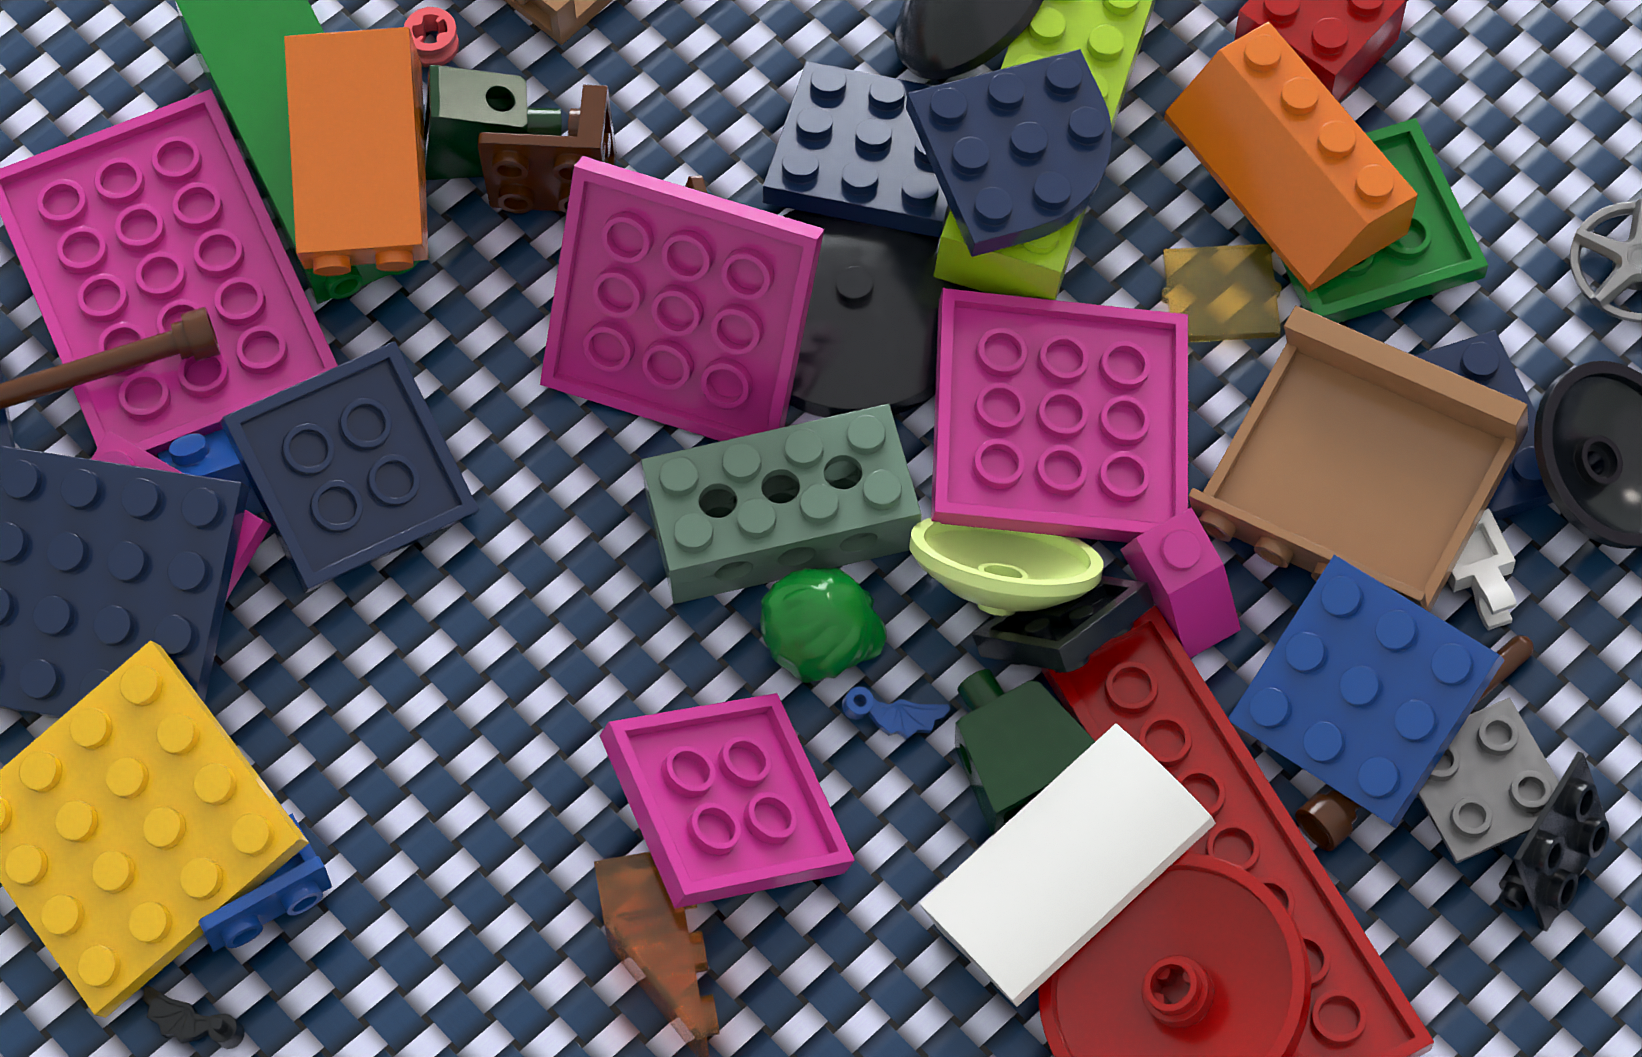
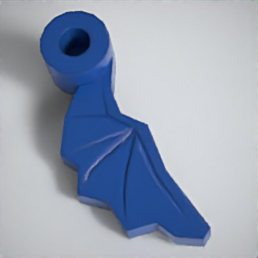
M860 686L852 688L842 700V710L850 719H862L868 714L874 724L885 734L891 736L897 733L906 740L916 732L930 733L934 722L942 720L951 710L948 704H917L902 699L892 704L882 703L873 697L870 690Z

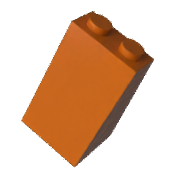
M409 27L284 36L296 254L304 269L313 268V272L317 275L337 276L351 272L352 265L376 264L378 270L402 271L412 268L414 261L429 260L422 64Z

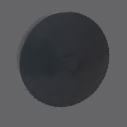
M795 209L783 215L784 217L824 229L789 405L809 414L827 418L890 404L894 416L908 411L933 397L936 392L938 308L942 289L977 292L975 289L934 277L941 238Z

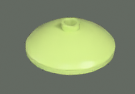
M931 518L922 520L913 527L909 544L912 555L925 572L955 595L978 604L980 610L999 616H1010L1015 614L1016 611L1042 610L1082 597L1100 583L1104 567L1099 553L1075 537L948 525L931 521Z

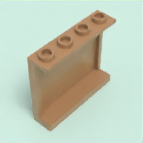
M1295 305L1284 325L1287 340L1284 349L1204 491L1201 492L1192 488L1189 493L1191 507L1207 534L1226 542L1231 541L1232 537L1254 546L1256 554L1273 565L1286 568L1292 563L1311 572V577L1317 582L1335 554L1430 612L1529 430L1527 404Z

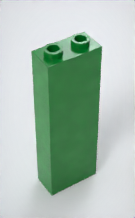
M175 0L184 32L317 305L332 298L341 299L357 292L361 286L385 276L404 274L413 269L419 262L424 261H414L412 268L402 271H382L376 268V264L352 265L351 272L347 274L322 276L315 274L313 268L304 269L296 254L284 36L324 33L309 1Z

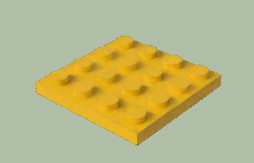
M151 640L0 770V883L93 1014L104 1018L109 1016L204 934L198 923L201 918L259 887L309 844L308 840L162 646Z

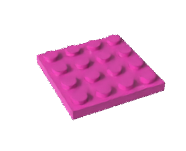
M582 156L574 165L540 385L718 441L785 427L824 229Z
M947 288L942 289L938 308L931 521L948 525L1129 543L1139 535L1188 509V314Z

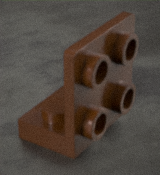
M583 84L580 109L571 108L569 112L568 136L489 132L479 134L478 150L489 205L492 208H502L511 213L547 210L562 211L567 214L574 165L581 157L585 156L615 165L617 151L607 85Z

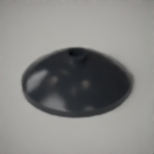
M904 0L897 18L894 44L897 56L909 71L924 79H946L964 74L991 60L1008 47L1031 22L1043 0Z
M1611 361L1584 363L1557 377L1548 387L1540 401L1534 426V448L1539 472L1546 490L1557 508L1580 532L1609 547L1620 549L1642 547V374L1631 367Z

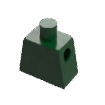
M429 65L424 111L426 180L484 177L478 150V138L482 132L561 136V109L527 108L526 80L521 76Z
M982 669L967 677L958 686L957 691L971 712L962 716L955 723L954 744L987 826L992 835H994L1094 744L1095 741L1040 682L1029 680L1005 693L991 670Z

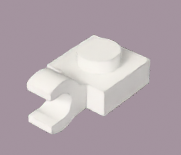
M1489 508L1485 509L1447 580L1453 592L1469 587L1472 588L1478 614L1487 630L1512 623V617L1508 609L1514 608L1517 605L1514 594L1503 577L1513 573L1516 560Z

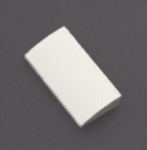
M1115 723L919 904L937 929L1018 1007L1212 828L1216 822L1205 808L1149 752Z

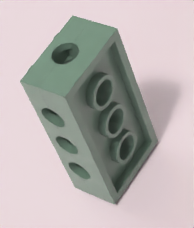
M890 404L641 459L645 495L673 604L778 581L791 572L804 568H835L909 551L912 529L917 523L921 522V510Z

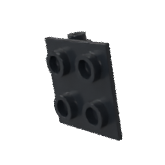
M1578 751L1514 856V860L1499 882L1502 890L1499 895L1500 902L1509 909L1518 912L1522 911L1525 905L1532 907L1541 930L1546 932L1558 912L1565 911L1573 902L1578 888V878L1590 858H1596L1601 854L1609 836V823L1584 753Z

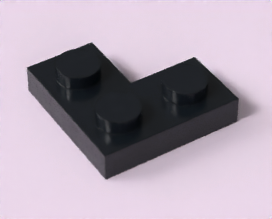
M1102 576L1100 583L1082 597L1067 602L1060 608L1049 607L1036 611H1016L1015 614L1010 616L997 615L974 632L972 636L981 657L1009 661L1014 665L1025 664L1052 669L1058 673H1066L1084 666L1089 661L1090 654L1110 639L1130 631L1134 626V621L1155 606L1147 582Z

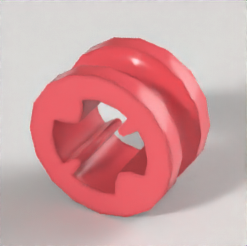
M426 7L418 9L405 21L404 27H409L423 67H429V65L443 66L453 60L459 49V38L454 18L447 11L438 7ZM438 31L437 42L431 44L424 43L426 32Z

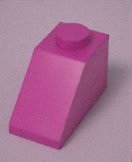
M1192 507L1139 535L1120 549L1136 579L1148 583L1155 605L1189 658L1241 630L1224 563Z

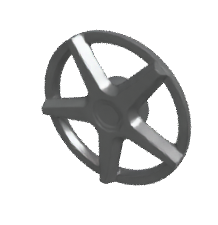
M1642 198L1636 202H1622L1609 205L1593 213L1577 229L1570 248L1571 272L1583 295L1603 312L1618 319L1642 323V313L1621 310L1610 305V303L1627 288L1642 290ZM1633 215L1628 240L1624 242L1591 232L1599 224L1611 218ZM1583 247L1613 261L1612 272L1596 292L1591 289L1582 272L1580 256Z

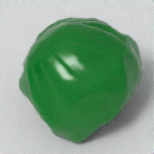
M804 568L793 571L773 584L761 600V633L772 658L801 682L805 683L821 681L825 678H836L846 668L849 669L858 663L876 658L881 653L887 640V630L883 620L873 610L874 599L871 594L862 589L859 583L840 568Z

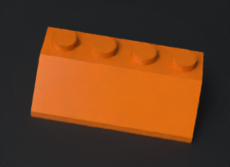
M1269 21L1219 49L1165 111L1164 119L1308 292H1311L1408 234L1418 194Z

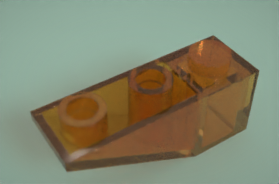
M650 852L594 861L609 948L695 1056L710 1057L707 1037L720 1034L713 994L703 996L699 994L696 973L709 971L702 930L688 932L685 910L695 909L697 904L674 908Z

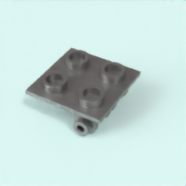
M1509 697L1467 717L1416 798L1418 797L1457 864L1530 832L1559 781Z

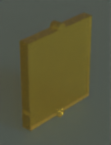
M1269 244L1163 249L1166 288L1162 290L1161 301L1168 304V311L1170 313L1188 314V342L1280 337L1281 328L1277 298L1280 296L1282 287L1280 283L1274 280Z

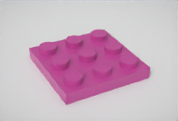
M777 693L610 721L599 735L674 908L844 874L855 861Z

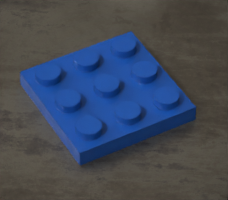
M1334 554L1228 719L1238 728L1396 828L1503 664L1504 658Z

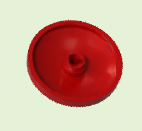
M1184 852L1038 987L1041 1022L1045 1037L1055 1057H1292L1306 1026L1312 990L1309 958L1303 938L1295 921L1271 890L1255 876L1237 865L1210 855Z

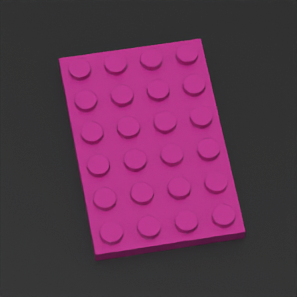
M212 89L0 168V215L62 364L172 330L171 323L182 320V313L206 307L219 344L220 355L196 362L194 356L182 360L180 354L72 387L97 448L108 430L158 458L157 453L168 450L170 444L177 438L187 434H201L205 436L221 430L223 427L220 421L223 416L338 366Z

